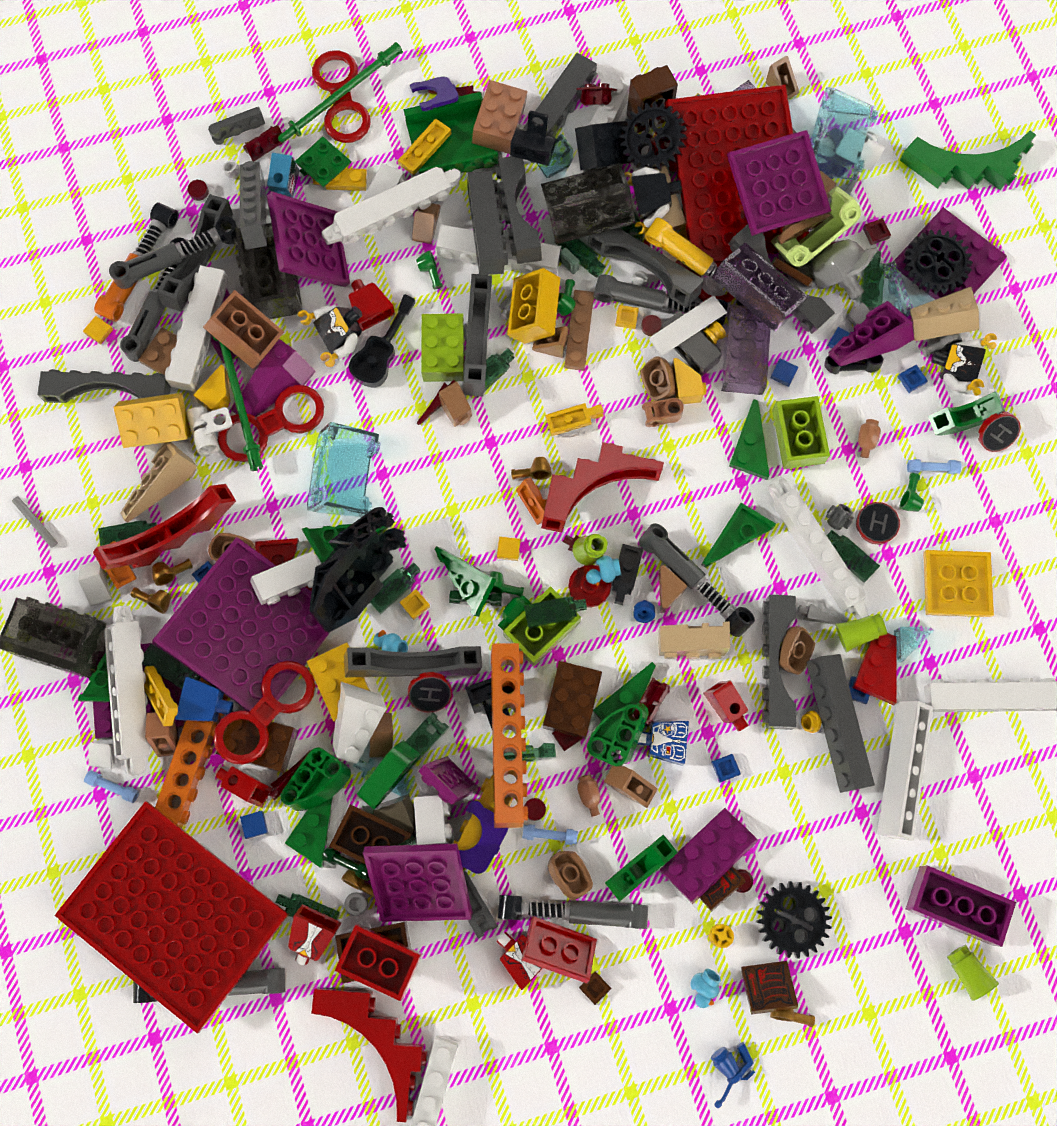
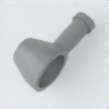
M959 334L939 337L940 342L923 347L922 353L925 357H928L935 350L940 351L943 349V351H947L952 344L962 342V338Z

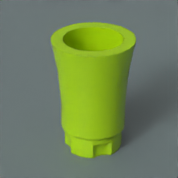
M599 534L582 536L573 545V555L580 564L593 565L598 558L605 554L608 542L604 536Z
M880 614L835 624L840 642L846 653L862 644L878 639L879 636L887 634L884 620Z
M966 944L947 955V959L951 962L952 968L966 988L971 1001L983 997L999 985V982L985 969L975 954L970 952Z

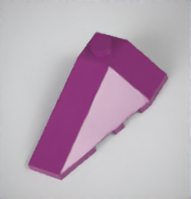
M886 301L871 310L866 315V319L861 324L857 323L853 327L854 331L849 336L843 337L828 354L839 366L898 350L915 340L912 321L889 301Z
M280 339L263 358L241 392L247 414L257 417L268 410V407L275 403L279 394L287 387L305 385L316 372L296 350ZM234 403L230 410L238 414L236 404Z

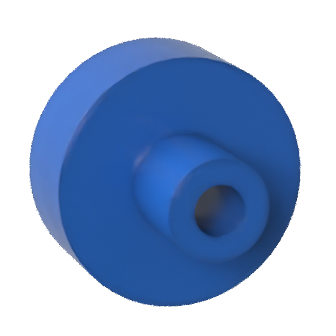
M646 600L635 604L633 608L635 620L640 623L651 622L655 618V606Z

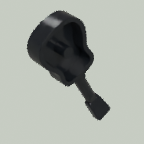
M404 294L398 308L399 312L385 336L382 338L370 336L365 346L351 358L349 371L352 377L361 385L377 388L386 381L389 364L395 357V349L390 342L405 316L409 315L415 305L414 298Z

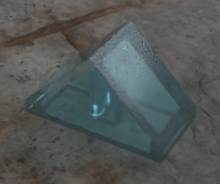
M560 134L556 139L555 149L549 166L536 163L546 178H550L567 169L573 160V148L563 134Z
M901 626L895 629L894 636L897 637V664L903 662L934 630L931 627Z

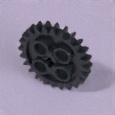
M655 101L651 108L648 103H645L644 110L638 106V113L635 114L631 111L630 113L633 118L631 120L625 119L628 126L621 127L626 132V134L620 135V138L625 140L620 146L627 148L623 154L629 156L627 160L630 163L634 162L636 168L641 165V168L649 166V168L654 169L657 167L659 171H662L663 164L669 168L670 160L675 163L677 162L674 157L675 155L682 156L679 148H686L682 140H686L688 137L682 133L687 128L686 126H681L685 121L683 118H678L680 115L678 111L673 113L672 106L666 109V105L663 102L658 107ZM650 119H652V129L654 133L657 135L654 137L656 147L658 148V155H655V145L651 140V138H653L651 128L649 126ZM666 120L663 128H657L659 121ZM645 125L646 130L644 133L637 134L638 128ZM665 140H669L670 145L666 149H661L662 143ZM650 146L649 152L642 155V148Z
M940 229L936 234L932 230L927 235L922 232L920 237L916 236L913 242H910L907 247L908 249L904 253L906 256L903 260V263L906 264L904 270L910 271L907 278L914 277L912 284L920 283L919 290L927 287L926 293H929L931 289H934L935 295L940 290L943 294H946L948 289L954 292L956 287H961L972 271L970 266L973 264V261L969 260L972 254L965 253L969 247L961 246L964 240L957 242L956 234L951 238L949 237V231L942 235Z
M788 881L787 888L783 883H779V890L771 887L772 895L763 894L767 901H759L763 910L756 911L757 914L762 915V919L756 920V923L763 926L758 930V933L766 934L762 941H771L769 949L777 946L776 954L781 955L785 950L787 958L791 957L792 952L796 959H800L801 952L805 957H809V949L817 953L815 945L824 946L821 938L830 937L825 933V929H832V926L826 924V921L832 919V916L825 915V912L830 909V907L822 906L825 898H816L819 893L818 890L810 893V885H806L802 889V882H797L795 888L792 881ZM786 897L791 898L793 901V907L790 910H786L783 907V900ZM807 908H811L814 912V917L810 921H807L804 917V911ZM775 909H779L791 916L796 914L795 918L812 926V930L810 931L800 924H792L790 919L775 913ZM777 918H780L784 924L783 929L779 932L773 927V922ZM798 929H801L805 935L802 942H797L794 937Z

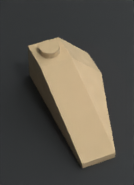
M165 442L151 461L154 465L150 472L144 473L141 477L140 489H135L120 512L127 523L180 487L195 474L197 465L172 442Z

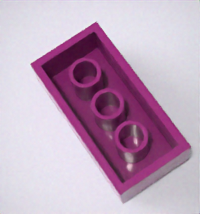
M926 865L919 866L905 910L989 945L1003 947L1017 902Z

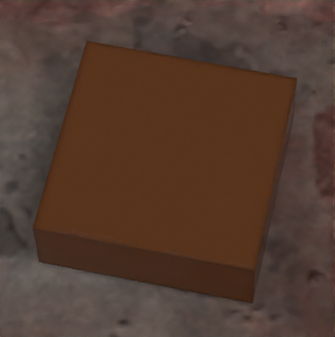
M596 971L591 974L590 981L587 984L583 982L579 986V989L594 1005L612 989Z

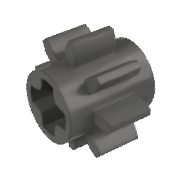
M839 504L837 507L832 505L827 512L826 517L829 518L827 523L835 530H841L842 527L848 529L853 523L854 517L851 516L853 511L844 504Z

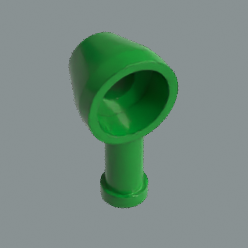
M431 250L426 251L416 259L420 272H429L434 290L440 289L443 285L439 279L434 256Z
M566 279L564 293L559 292L557 312L561 316L570 314L576 305V301L571 297L573 287L575 286L573 279Z
M910 473L907 491L903 494L900 501V509L913 512L921 510L924 499L916 493L917 484L920 480L919 474Z
M491 571L489 575L496 578L491 592L508 593L518 597L523 595L524 587L504 584L503 574L500 572Z

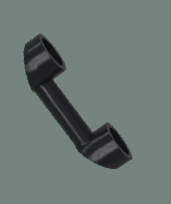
M882 355L867 358L866 362H853L839 366L830 356H827L824 366L828 372L835 375L841 371L865 370L872 373L881 368L884 358Z

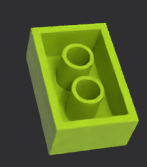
M463 313L422 314L421 374L423 382L463 381L465 364V324Z
M812 396L776 401L772 414L783 469L825 464L830 457L819 397Z
M550 586L503 630V636L510 643H519V651H523V657L534 667L581 623L582 617Z

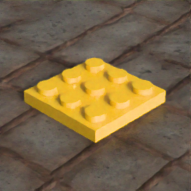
M925 550L923 552L926 615L994 616L991 552Z

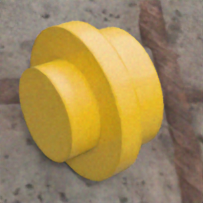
M813 710L807 711L801 717L802 728L810 733H817L820 730L822 722L819 714Z

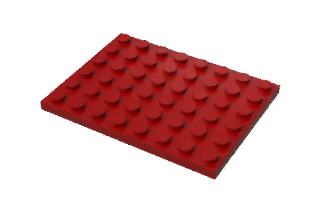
M786 84L668 99L666 101V107L672 106L673 113L678 111L680 114L678 118H683L685 121L681 126H686L687 128L682 133L688 137L686 140H682L686 148H679L682 156L675 155V159L677 161L678 180L682 189L681 199L688 241L712 257L714 263L742 259L731 251L729 242L748 224L727 154L793 134ZM783 227L762 233L765 236L768 255L779 253L770 241L778 234L783 233ZM809 231L796 237V240L799 242L809 234Z
M145 801L54 916L198 1034L289 916V913L156 807Z

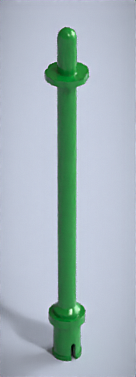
M394 42L384 52L380 51L377 60L296 123L290 120L288 122L290 127L278 136V140L283 143L294 134L298 137L301 136L300 129L381 66L388 67L392 60L403 53L401 46Z
M219 341L246 442L243 452L247 454L250 471H258L257 467H259V470H262L264 466L262 465L259 453L261 450L260 445L255 443L231 351Z

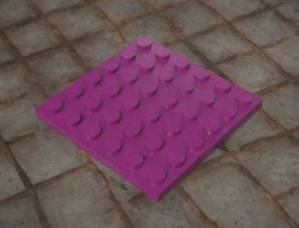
M236 537L153 638L152 642L212 686L220 689L223 694L245 710L250 711L263 697L261 691L262 679L269 668L283 661H294L305 666L307 664L306 661L310 660L329 633L324 631L310 613L312 592L306 587L301 588V592L291 597L288 594L280 597V601L275 604L268 605L266 603L261 605L250 582L251 577L276 567V565ZM285 670L274 676L270 688L272 695L277 701L299 673Z

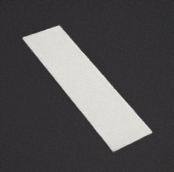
M713 295L648 339L663 356L726 314L727 311Z

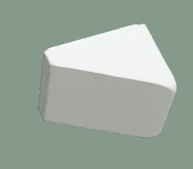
M89 742V766L112 769L114 746Z

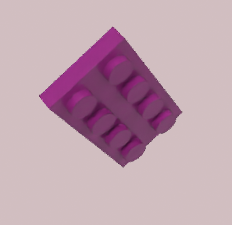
M448 756L424 764L418 771L422 775V781L430 787L433 786L439 792L438 796L447 804L450 803L452 805L472 795L479 788Z
M724 808L683 846L674 857L660 868V872L693 904L758 842V839Z

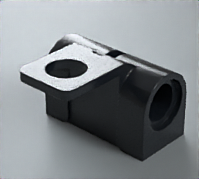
M529 111L527 129L516 128L510 145V156L549 166L555 149L556 138L547 136L548 115ZM533 118H540L543 124L534 122Z
M490 678L467 686L465 689L474 714L485 710L492 729V690ZM509 686L502 688L507 694L514 692ZM508 708L502 710L505 715L510 716Z

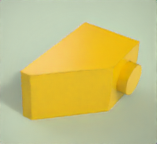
M673 358L671 368L675 381V397L680 399L683 404L701 403L703 396L707 393L706 383H702L699 373L680 359Z
M222 364L193 395L197 402L206 407L210 412L224 407L228 408L231 402L229 377L227 370Z

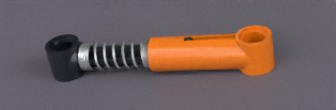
M157 202L152 207L150 213L151 223L149 224V229H146L147 233L143 234L144 238H141V242L138 243L139 247H136V251H133V253H129L125 262L154 250L153 247L157 245L156 241H159V236L161 237L167 229H172L176 225L179 218L178 211ZM113 280L105 295H101L97 299L94 307L95 313L117 322L121 318L124 304L138 280L135 281L132 287L127 289L119 288Z

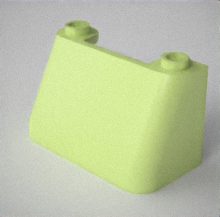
M838 186L828 192L831 196V212H829L831 215L798 242L794 238L781 244L777 238L778 234L770 241L786 263L794 269H800L851 228L860 218L861 208L852 196Z

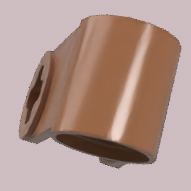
M670 398L644 403L642 409L646 414V427H656L678 422L683 415V402L678 398ZM675 407L679 412L671 413L668 409Z

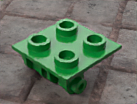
M323 136L295 160L296 164L301 168V174L303 176H311L323 188L352 163L349 158Z

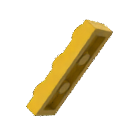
M435 119L398 159V165L414 176L452 134L451 129Z
M145 666L146 681L144 691L163 726H173L174 718L178 714V706L171 698L169 689L165 687L162 677L158 674L155 667Z

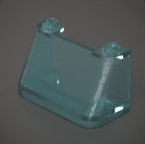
M826 87L811 138L819 171H822L828 177L857 181L859 172L862 173L865 160H861L868 128L871 127L872 123H876L878 110H875L874 105L836 88Z
M330 422L319 432L308 493L307 511L362 517L371 510L372 502L365 495L370 460L380 450L379 434Z

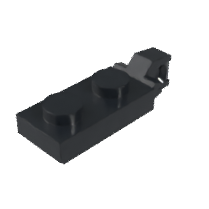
M622 544L619 555L621 575L615 576L612 583V591L617 592L614 604L623 606L625 594L631 596L643 553L642 548Z

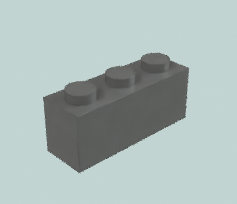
M679 310L661 325L660 330L684 314ZM700 330L673 348L701 377L718 364L722 356L720 348L707 339L703 330Z

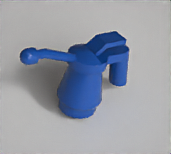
M744 1042L737 1046V1050L744 1062L740 1067H738L732 1052L727 1050L725 1046L714 1052L710 1058L713 1061V1066L727 1078L729 1083L722 1098L714 1103L717 1109L726 1100L733 1084L738 1083L740 1080H748L755 1073L754 1070H750L743 1077L744 1073L754 1064Z

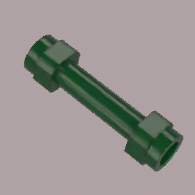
M450 590L449 603L461 604V602H467L462 599L459 590ZM491 592L486 603L496 607L502 606V593Z
M328 847L325 849L322 856L324 861L347 868L355 872V875L363 880H370L366 864H358L345 858L333 848Z

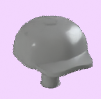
M850 239L841 240L828 246L815 257L812 263L813 280L818 289H824L838 283L840 288L845 289L850 297L849 299H857L864 292V289L861 288L857 281V273L867 267L878 249L875 247L864 250L857 242Z

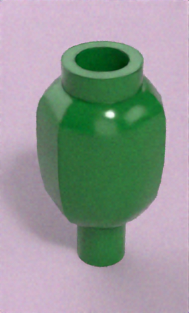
M523 595L520 598H513L503 610V620L498 626L505 630L532 603Z

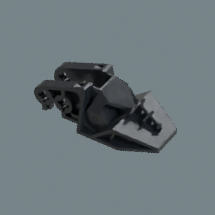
M376 507L331 539L329 544L334 550L324 563L315 567L309 611L327 633L351 622L362 613L384 586L379 578L394 562L392 560L394 557L389 551L407 546L404 542L406 538L403 536L405 533L402 530L391 528L380 536L375 531L382 526L391 527L395 523L392 519L394 517L393 514L387 512L383 507Z

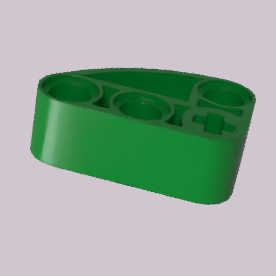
M635 703L622 707L608 715L591 734L587 743L589 754L616 767L630 762L649 715L648 708L643 703ZM634 708H637L640 712L638 720L632 716ZM625 729H629L632 733L630 740L624 736ZM598 740L603 743L604 748L602 752L596 747Z
M401 741L388 752L358 791L357 796L375 810L408 773L421 754L406 741Z
M320 747L314 748L309 752L283 789L280 797L281 801L295 811H304L316 807L332 798L344 787L351 777V769Z

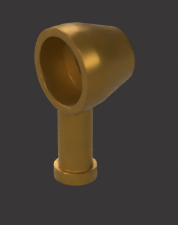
M545 457L534 458L531 468L511 469L512 480L522 477L544 480L552 475L551 467Z
M189 558L173 567H169L163 561L157 562L152 566L153 581L157 586L169 584L175 579L177 574L187 569H192L193 565Z
M135 587L130 594L131 597L147 603L151 608L162 614H165L168 610L172 598L170 594L161 589L153 595H149Z
M349 869L344 873L341 878L343 882L374 897L370 884L356 876L355 872Z
M793 1009L770 1013V1017L776 1020L808 1025V1027H813L815 1024L814 1015L797 1013Z

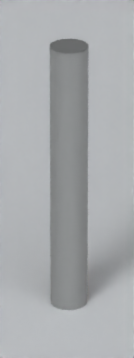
M19 496L15 497L12 500L13 504L51 548L55 547L58 544L56 539Z

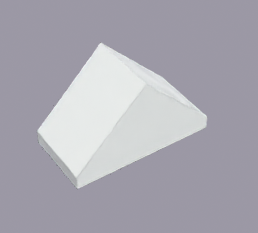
M93 561L81 565L78 582L89 605L92 607L111 601L112 596L105 570L101 568L99 562Z

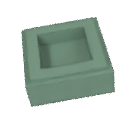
M565 247L560 251V263L572 274H575L579 270L580 261Z

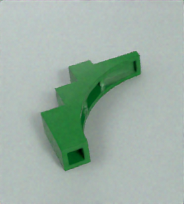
M1030 130L1020 140L1010 146L982 154H961L946 151L929 144L917 136L905 149L900 161L937 189L943 183L947 184L951 178H954L967 189H970L974 184L978 185L984 178L1001 190L1005 185L1010 186L1017 177L1015 172L1019 168L1018 163L1022 159L1021 155L1023 153L1027 154L1034 146L1032 141L1036 134Z

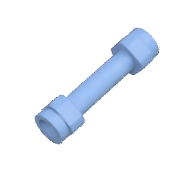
M913 459L907 462V472L918 474L920 471H947L948 474H960L962 468L961 461L949 460L947 463L921 462L920 459Z
M89 770L84 778V783L93 787L100 786L121 795L122 799L134 803L139 796V790L129 786L123 787L102 778V774Z
M528 824L523 827L522 838L531 841L534 840V837L565 841V845H577L578 831H574V829H567L566 832L537 829L535 825Z

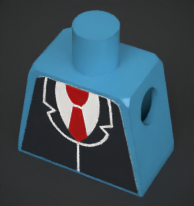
M272 152L267 186L271 192L293 198L300 170L292 155Z

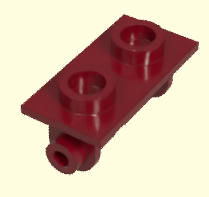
M598 83V85L585 84V87L576 88V90L582 91L580 102L584 106L608 105L612 100L611 92L617 91V89L609 88L610 84Z
M278 124L274 127L270 126L259 137L245 142L243 149L249 154L253 162L282 144L278 140V136L282 134Z
M652 678L639 701L649 711L645 724L647 727H649L651 722H654L653 719L666 695L670 693V686L664 682L660 683L655 678ZM635 708L632 716L638 720L640 712Z

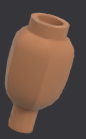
M866 419V423L860 427L858 442L862 448L860 455L862 458H869L870 450L875 449L879 442L881 429L878 426L879 421Z
M591 774L578 777L577 790L582 804L589 808L591 817L600 815L598 804L601 797L597 781L592 778Z

